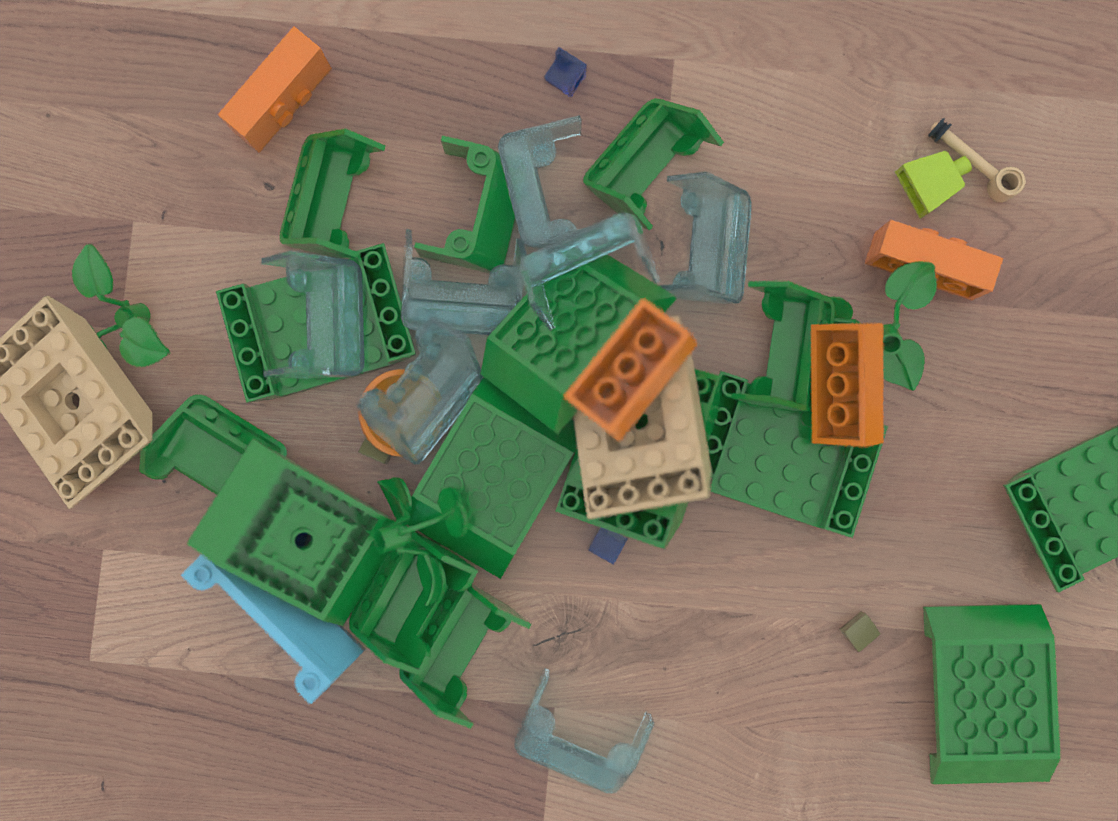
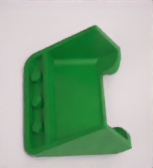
M197 394L190 396L152 435V441L140 450L139 472L151 479L162 480L167 478L176 469L217 495L252 438L285 457L287 450L284 444L209 397Z

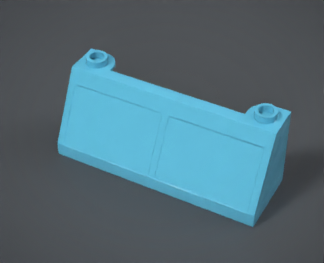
M202 554L181 574L197 590H207L217 583L303 668L296 676L295 687L309 704L322 695L366 650L342 625L325 622L215 565Z

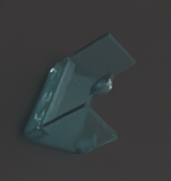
M580 115L507 133L501 137L498 143L499 155L521 241L527 247L567 248L607 238L608 222L576 230L575 225L567 219L550 221L537 168L548 166L554 161L556 157L554 141L581 135L582 120Z
M707 171L667 176V182L683 189L681 206L688 215L694 218L689 270L679 271L673 280V285L658 286L682 300L722 304L740 303L744 295L752 209L749 193Z
M619 213L525 257L521 264V272L531 307L549 330L554 329L555 326L543 283L628 244L635 243L638 255L655 284L661 282L642 226L634 214Z
M406 229L402 269L401 320L407 328L419 331L490 335L522 299L527 254L522 239L516 238L513 265L501 264L495 266L489 273L488 284L431 280L432 270L430 264L422 258L412 257V229Z
M286 251L261 258V264L286 267V279L291 289L296 292L306 293L307 349L294 351L289 357L288 367L264 371V377L308 379L359 375L363 371L365 364L362 271L359 265L353 260L296 251Z
M544 668L515 737L514 745L517 753L528 760L604 793L612 794L619 791L638 765L655 724L652 715L645 712L632 745L627 743L614 745L609 751L607 758L552 735L555 727V718L552 712L538 705L550 677V670Z

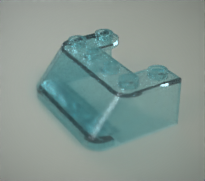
M433 316L418 328L415 337L420 354L413 362L408 364L400 379L389 387L386 395L380 389L374 388L365 392L357 404V408L368 427L403 458L414 465L421 463L460 415L471 394L483 379V376L480 374L481 368L469 336Z

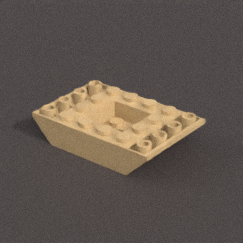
M45 296L0 338V412L64 503L71 509L152 441V412L86 319L50 296ZM74 393L80 398L78 408L72 401Z
M678 315L670 317L672 320H674L676 323L683 327L681 319ZM692 353L643 412V414L648 416V425L642 430H637L634 424L620 442L573 405L577 410V413L574 415V423L588 519L709 498L711 467Z

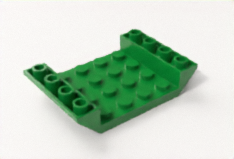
M384 243L357 250L359 252L358 258H349L251 287L242 283L216 291L246 403L282 398L390 367L416 355Z
M596 247L565 251L487 337L480 374L558 434L577 413L573 405L563 396L642 298L663 313L669 309L677 298Z
M720 371L719 376L722 378L719 411L707 445L711 467L710 492L820 529L853 538L882 444L861 447L812 443V413L759 406L731 399L732 393L749 394L750 383H748V379ZM884 425V438L888 429L886 425Z
M483 378L471 394L411 497L412 508L409 511L410 519L408 525L413 526L443 515L438 505L439 493L447 487L456 488L460 493L461 505H463L467 515L466 533L458 538L453 537L447 530L445 520L418 531L501 579L578 447L574 420L570 419L562 430L556 434L491 382Z
M1118 425L1017 473L1003 485L1056 592L1059 593L1084 581L1085 579L1082 574L1118 557Z
M1042 605L923 606L924 636L932 639L937 753H929L931 784L1050 782L1061 759L1055 637Z

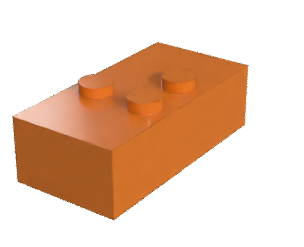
M293 26L217 115L236 135L260 153L280 128L286 127L292 121L293 113L299 106H304L310 100L311 92L332 68L322 49Z
M889 220L874 233L864 264L892 273L907 263L916 261L931 262L935 265L937 289L972 301L993 292L1004 258L967 246V242L962 239H947L938 236L939 232L933 229L922 228L920 230L894 220Z
M642 298L563 397L620 442L697 347L698 343L689 331Z
M883 323L811 325L812 443L861 447L884 443Z

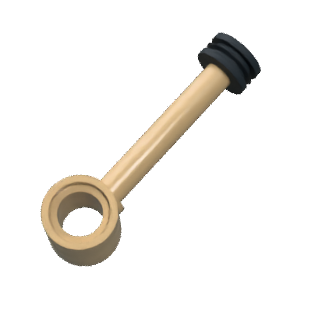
M945 118L932 125L931 132L927 135L928 137L932 135L935 138L934 142H937L939 139L943 140L958 154L967 157L975 168L990 179L987 184V192L991 199L996 202H1006L1023 190L1026 180L1021 170L1015 167H1006L998 171L948 130L952 124L949 123L947 125L944 122ZM1001 180L1008 181L1011 190L1005 189L1001 184Z

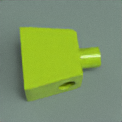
M942 151L907 162L897 169L895 173L921 219L965 187V182L961 176L969 173L972 170V166L967 157L962 156L953 161L947 151Z

